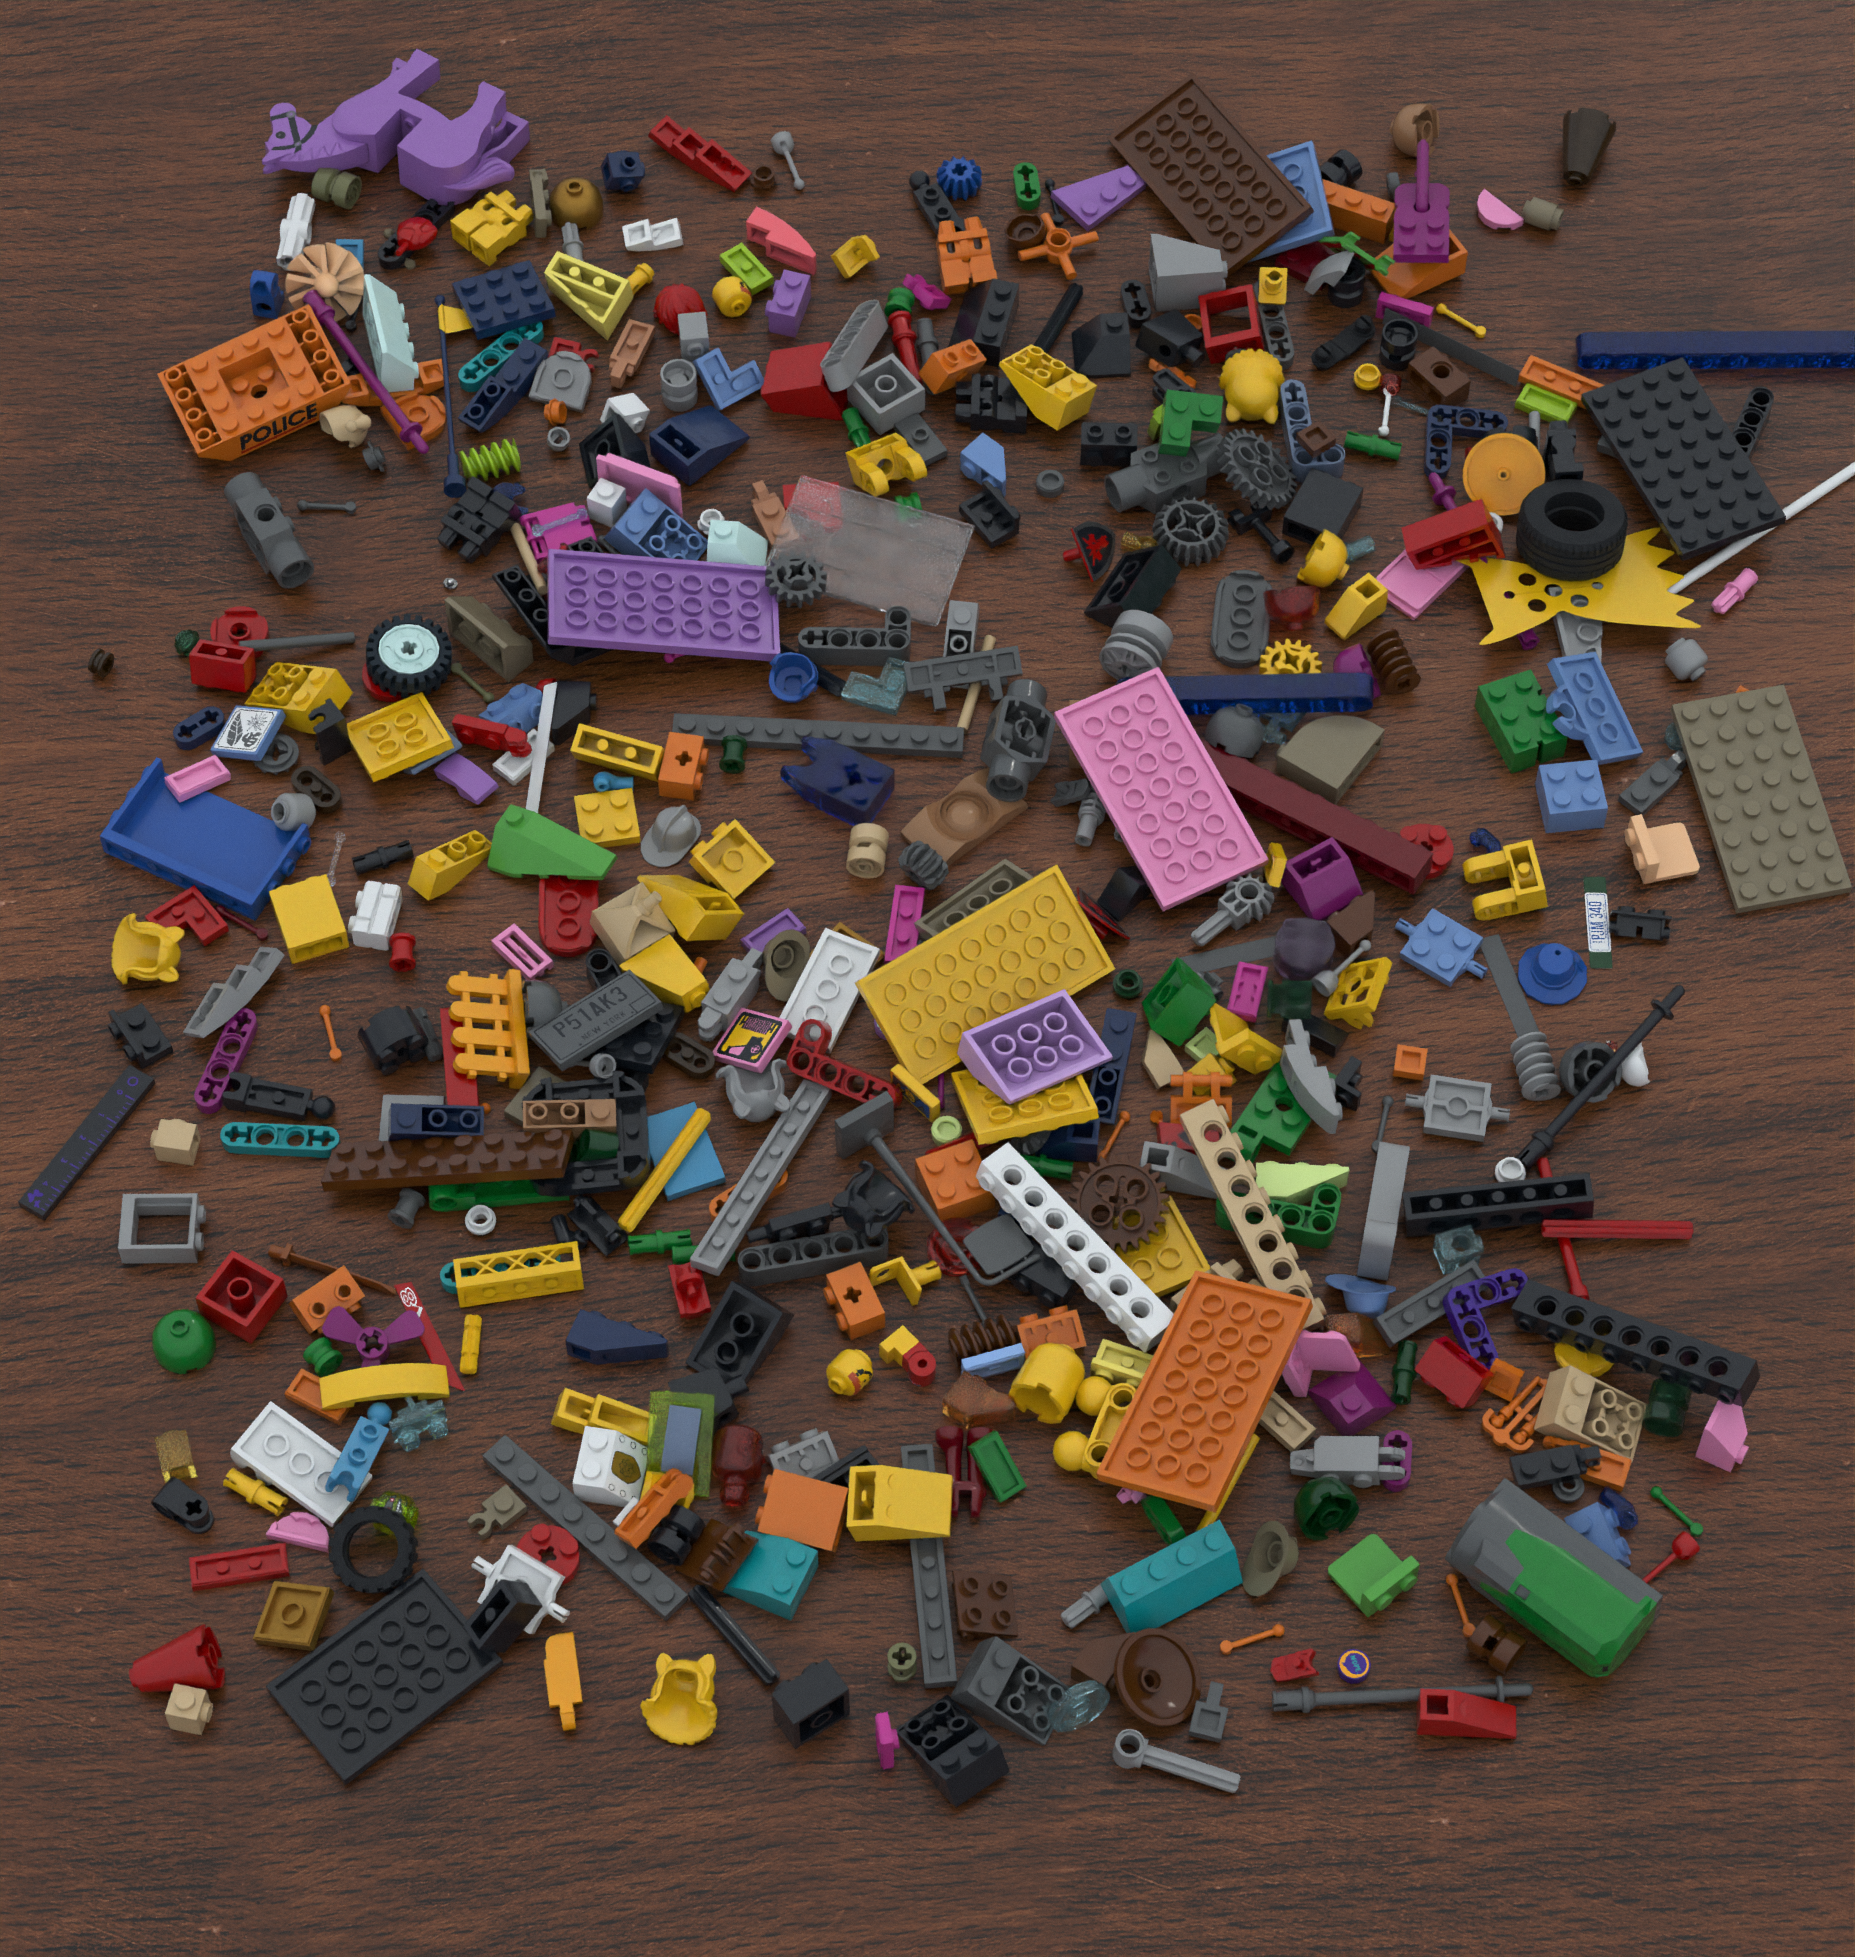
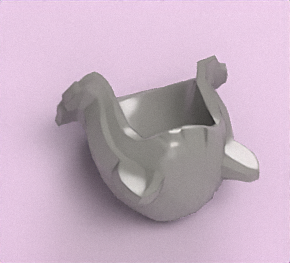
M777 1059L772 1062L770 1061L762 1074L731 1064L717 1071L716 1079H725L729 1102L733 1107L734 1113L740 1119H746L750 1122H761L773 1116L777 1110L788 1112L790 1109L789 1100L784 1095V1079L780 1073V1068L787 1066L786 1060Z

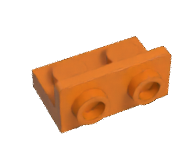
M1065 1305L1050 1309V1316L1038 1319L1037 1313L1020 1317V1324L1014 1325L1013 1330L1017 1332L1019 1343H1022L1025 1351V1361L1030 1353L1043 1343L1066 1344L1073 1349L1087 1346L1077 1309L1068 1311V1307Z

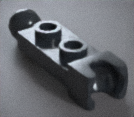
M913 172L909 178L910 187L914 190L913 199L935 235L938 236L939 222L948 220L954 221L955 232L965 231L963 219L959 218L938 182L929 185L930 178L926 172Z
M231 1072L229 1074L232 1088L236 1091H225L223 1093V1104L227 1109L244 1113L248 1110L305 1121L308 1111L312 1112L320 1120L329 1119L335 1112V1103L331 1098L319 1096L312 1100V1089L255 1079L251 1075Z

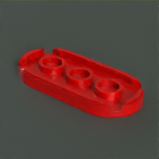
M550 875L549 879L539 878V937L541 943L549 952L561 957H574L587 952L593 947L598 935L590 925L592 911L599 907V880L568 879L566 875Z

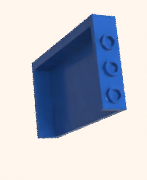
M156 757L153 763L144 769L141 779L135 788H131L128 791L125 801L119 810L117 809L112 813L109 824L100 835L103 851L186 890L195 885L206 899L256 921L270 901L269 891L281 886L286 876L289 877L293 873L299 857L302 854H306L309 850L311 838L308 825L302 823L297 831L281 830L274 821L207 791L179 803L165 785L164 777L169 776V774L164 771L162 759Z

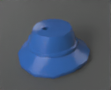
M1543 943L1527 949L1520 959L1518 981L1526 995L1545 1005H1563L1577 998L1587 984V966L1578 953L1564 945Z

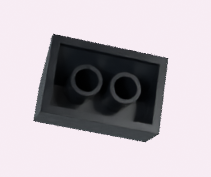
M990 279L967 290L948 347L971 339L987 359L984 365L1000 368L999 363L1002 361L1019 306V284Z
M1163 545L1125 552L1084 611V614L1110 628H1113L1118 616L1124 611L1141 610L1152 614L1162 604V598L1165 593L1176 583V577L1182 568Z

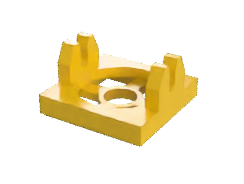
M1387 957L1349 964L1337 976L1339 980L1338 987L1330 995L1324 1015L1329 1020L1343 1018L1349 1025L1357 1029H1362L1363 1024L1367 1027H1372L1374 1020L1370 1012H1375L1384 985L1388 983V974L1393 962ZM1358 981H1361L1359 987L1356 990L1350 992L1352 986ZM1364 990H1368L1366 998L1356 1002L1357 997ZM1347 994L1348 997L1346 999L1345 1005H1343V995Z

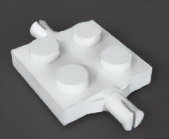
M507 1545L501 1558L494 1565L480 1556L475 1558L474 1561L476 1563H472L471 1567L487 1576L485 1588L477 1601L481 1604L501 1579L528 1584L543 1605L525 1627L524 1631L529 1634H535L542 1619L547 1614L553 1616L561 1623L567 1620L565 1616H569L570 1611L555 1603L556 1593L565 1576L513 1545Z

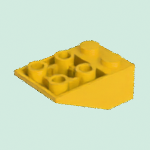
M1031 344L1000 361L999 366L1034 416L1058 431L1089 412L1097 385L1089 381L1086 376L1078 374L1067 367L1064 362L1046 354L1040 347Z
M275 662L268 669L267 674L259 685L253 689L252 694L244 704L249 707L282 709L286 715L283 724L303 733L316 734L313 728L319 722H323L324 717L319 716L315 720L310 721V712L325 704V700L329 698L341 710L353 692L337 669Z
M639 875L637 878L640 883H644L650 893L656 891L661 895L662 900L658 903L659 907L676 927L678 934L686 941L726 940L744 915L728 893L680 875Z
M885 1465L850 1467L847 1509L848 1530L855 1541L950 1537L953 1476Z

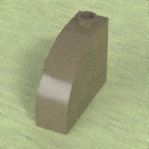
M1333 715L1316 719L1303 726L1287 744L1283 743L1279 747L1275 756L1277 759L1276 772L1314 794L1321 795L1325 800L1336 805L1383 746L1385 729L1355 716Z

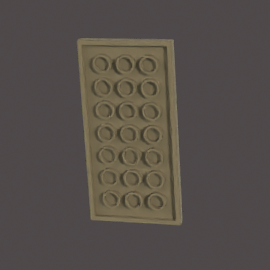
M1778 685L1673 704L1670 711L1736 914L1850 893L1852 885L1785 686Z

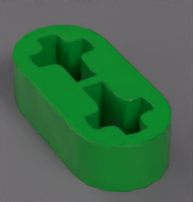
M1019 163L1013 171L1016 203L1021 209L1033 210L1040 204L1041 190L1038 171L1031 163ZM1024 174L1027 175L1029 181H1024ZM1025 192H1030L1031 198H1027Z
M1148 1495L1141 1499V1505L1146 1516L1167 1546L1186 1537L1184 1529L1163 1498Z

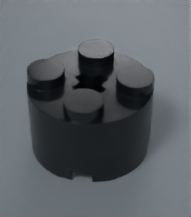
M400 1006L387 1008L368 1020L370 1026L365 1031L363 1027L358 1031L357 1037L374 1068L381 1070L383 1075L394 1073L402 1063L409 1060L411 1063L418 1062L426 1056L424 1048L428 1044V1037L410 1006H406V1010H401Z

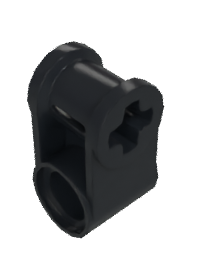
M598 948L590 951L586 956L587 979L594 991L622 974L608 951ZM600 965V966H604L605 968L598 970V969H595L594 967Z
M171 1477L151 1501L153 1507L163 1516L174 1520L194 1534L206 1533L214 1524V1516L209 1509L207 1500L176 1477Z

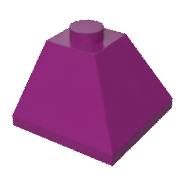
M1360 1360L1359 1371H1338L1308 1390L1309 1396L1341 1436H1353L1396 1409V1404L1390 1400L1388 1394Z

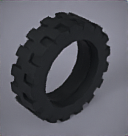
M379 1506L359 1507L353 1513L349 1512L343 1517L344 1520L335 1526L333 1530L335 1531L334 1537H330L329 1546H332L329 1560L333 1562L334 1568L332 1569L336 1576H340L346 1586L352 1587L356 1591L372 1594L389 1592L392 1588L404 1583L406 1576L412 1574L414 1570L412 1568L413 1563L417 1562L418 1553H416L418 1540L414 1537L412 1525L407 1523L403 1515L389 1508ZM368 1523H381L388 1526L394 1532L398 1542V1555L394 1565L386 1573L378 1577H368L360 1574L353 1567L349 1557V1546L353 1535L360 1527Z

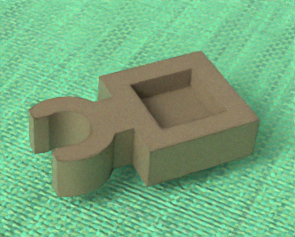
M506 1484L481 1503L482 1509L485 1512L473 1514L468 1519V1526L472 1529L477 1524H484L485 1527L478 1532L480 1540H485L491 1535L492 1528L495 1525H498L503 1531L527 1512V1506Z

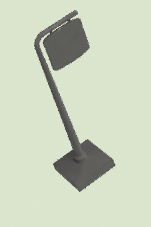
M887 1091L835 1120L836 1152L842 1160L866 1146H873L975 1280L985 1286L998 1284L1040 1259L1039 1254H1035L1030 1258L1026 1257L1033 1251L1034 1246L1011 1215L1005 1214L983 1224L963 1239V1244L986 1275L1001 1273V1275L991 1280H986L980 1276L882 1138L885 1135L894 1131L893 1099ZM1024 1258L1025 1261H1023V1262H1021L1020 1264L1014 1266L1013 1268L1009 1269V1270L1006 1271V1272L1003 1271V1270L1007 1269L1008 1267L1014 1265L1015 1263L1019 1262L1020 1260H1022V1259Z

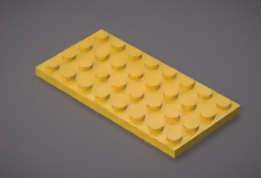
M1056 864L854 983L900 1064L923 1085L962 1061L957 1052L963 1032L1063 989L1071 996L1115 970V967Z

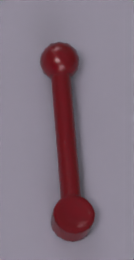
M218 905L215 908L221 917L224 916L255 933L258 940L265 941L268 939L267 929L254 927L226 911L223 905Z

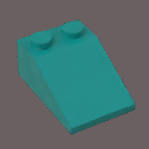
M746 1530L744 1533L757 1538L759 1541L722 1592L791 1621L819 1567L818 1550L789 1538Z

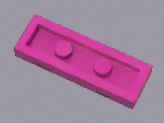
M895 885L884 965L917 946L919 931L914 923L922 918L925 888Z

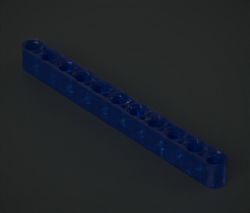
M1855 331L1584 332L1575 339L1577 363L1583 369H1652L1682 357L1690 369L1855 368Z

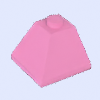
M1718 1400L1705 1426L1695 1457L1730 1473L1735 1462L1742 1464L1749 1447L1744 1445L1748 1432L1741 1406L1724 1404Z

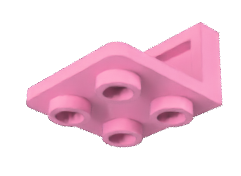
M1302 1330L1282 1375L1294 1397H1307L1313 1370L1356 1372L1359 1371L1360 1362L1345 1335L1336 1331L1314 1333Z

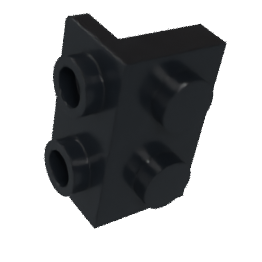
M1083 422L1081 424L1080 465L1094 467L1130 466L1131 453L1137 451L1138 425L1136 423Z
M988 480L982 483L981 493L959 504L960 514L991 549L1019 534V521L1021 517L1017 508L1013 505L1010 506L1004 499L1001 490L998 487H993Z

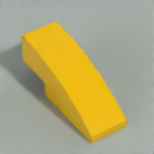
M565 1388L558 1398L551 1425L584 1434L585 1426L616 1430L642 1445H648L657 1415L600 1394L593 1398Z

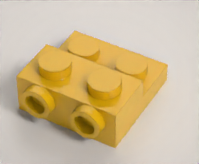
M736 819L728 826L725 822L720 824L711 833L714 838L707 844L702 840L690 851L693 857L689 861L691 866L708 884L712 881L719 890L728 893L733 900L775 864V861Z

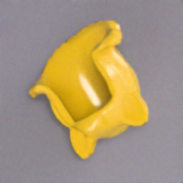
M1253 349L1241 350L1240 353H1235L1222 366L1223 372L1218 384L1221 390L1224 389L1228 402L1225 411L1227 420L1233 423L1240 418L1246 421L1264 419L1269 424H1275L1278 417L1277 402L1280 396V388L1282 383L1285 382L1282 372L1283 368L1279 364V360L1262 349H1257L1256 351Z
M135 913L124 917L114 935L113 951L111 953V967L117 979L122 984H128L129 977L142 981L158 979L167 983L178 981L179 974L175 969L181 958V949L178 942L184 937L185 931L177 926L163 927L153 922H137L135 920L137 916Z
M661 1653L656 1661L658 1678L651 1689V1696L649 1699L642 1701L640 1705L642 1715L647 1719L646 1724L655 1735H659L661 1739L667 1740L669 1743H676L677 1745H683V1743L694 1745L695 1742L705 1740L706 1737L713 1733V1729L716 1728L717 1708L712 1702L715 1691L713 1677L716 1671L714 1655L706 1654L698 1661L683 1659L672 1660L669 1655Z

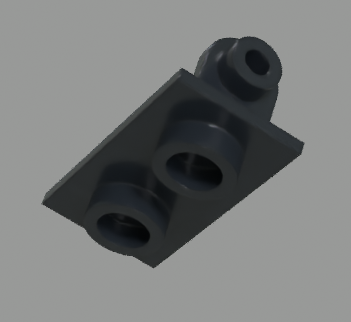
M1618 906L1617 910H1612L1609 917L1616 918L1615 921H1610L1609 933H1614V936L1636 938L1637 927L1642 928L1641 939L1657 941L1669 939L1670 927H1665V923L1669 924L1672 916H1665V911L1649 909L1647 913L1635 912L1634 907Z
M579 1195L574 1199L573 1204L575 1208L567 1213V1216L581 1231L585 1230L589 1234V1240L605 1256H608L628 1241V1235L591 1196L584 1197Z

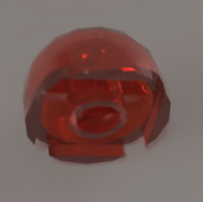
M1297 586L1287 587L1285 590H1281L1280 593H1278L1277 589L1263 592L1264 606L1270 620L1278 625H1286L1287 631L1304 629V624L1313 621L1321 608L1320 587Z

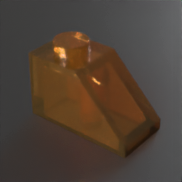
M1357 1312L1326 1315L1323 1333L1336 1331L1345 1335L1357 1358L1390 1355L1389 1346L1372 1322L1374 1319Z

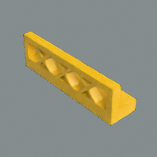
M577 1241L453 1259L460 1308L584 1289ZM573 1253L574 1261L560 1263L555 1260L560 1254ZM537 1258L542 1261L535 1267L524 1265L528 1259ZM499 1263L510 1265L506 1271L497 1272L493 1269ZM474 1267L480 1270L474 1276L462 1277L461 1269Z

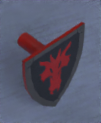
M1087 521L1071 529L1077 548L1064 551L1063 559L1069 562L1082 558L1090 580L1093 582L1108 570L1112 562L1116 534L1105 525Z
M1078 886V904L1085 909L1083 912L1097 937L1102 940L1108 934L1109 930L1102 925L1104 924L1118 935L1130 940V936L1116 920Z

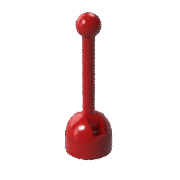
M1682 1531L1672 1542L1673 1553L1642 1580L1648 1583L1676 1558L1680 1560L1692 1558L1700 1551L1698 1543L1690 1534Z

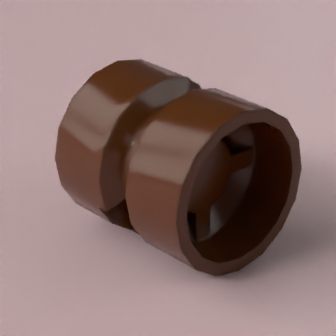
M1489 1614L1475 1629L1466 1648L1481 1659L1488 1657V1664L1505 1675L1521 1657L1528 1641L1513 1630L1506 1632V1625ZM1496 1638V1639L1499 1640V1641L1497 1642V1644H1496L1495 1647H1494V1646L1492 1645V1642H1493L1494 1639Z

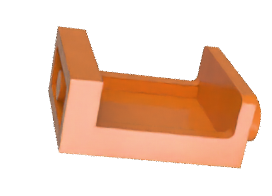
M774 1469L773 1475L768 1474L763 1490L767 1494L765 1505L759 1506L756 1514L755 1524L759 1525L758 1532L789 1538L802 1544L836 1553L847 1514L849 1488Z

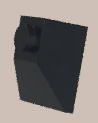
M1127 312L1099 314L1071 332L1075 372L1086 376L1088 379L1131 377L1130 333Z
M618 413L610 416L579 443L588 486L591 489L598 482L596 462L598 454L606 456L608 453L643 466L651 467L645 444Z

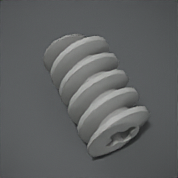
M1542 1032L1524 1034L1514 1040L1510 1046L1513 1063L1516 1066V1073L1519 1077L1518 1081L1522 1087L1521 1093L1524 1098L1530 1101L1549 1100L1556 1097L1561 1091V1087L1556 1084L1558 1077L1556 1074H1553L1555 1066L1551 1064L1553 1058L1548 1053L1550 1047L1545 1043L1547 1036Z

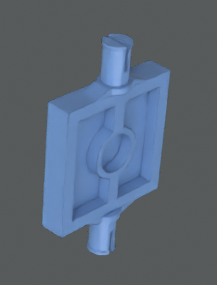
M1432 908L1423 922L1417 926L1410 924L1403 918H1400L1399 922L1396 923L1395 929L1409 936L1408 942L1400 952V958L1443 984L1451 987L1458 976L1466 971L1471 972L1480 979L1486 975L1488 968L1473 960L1474 954L1483 943V937Z

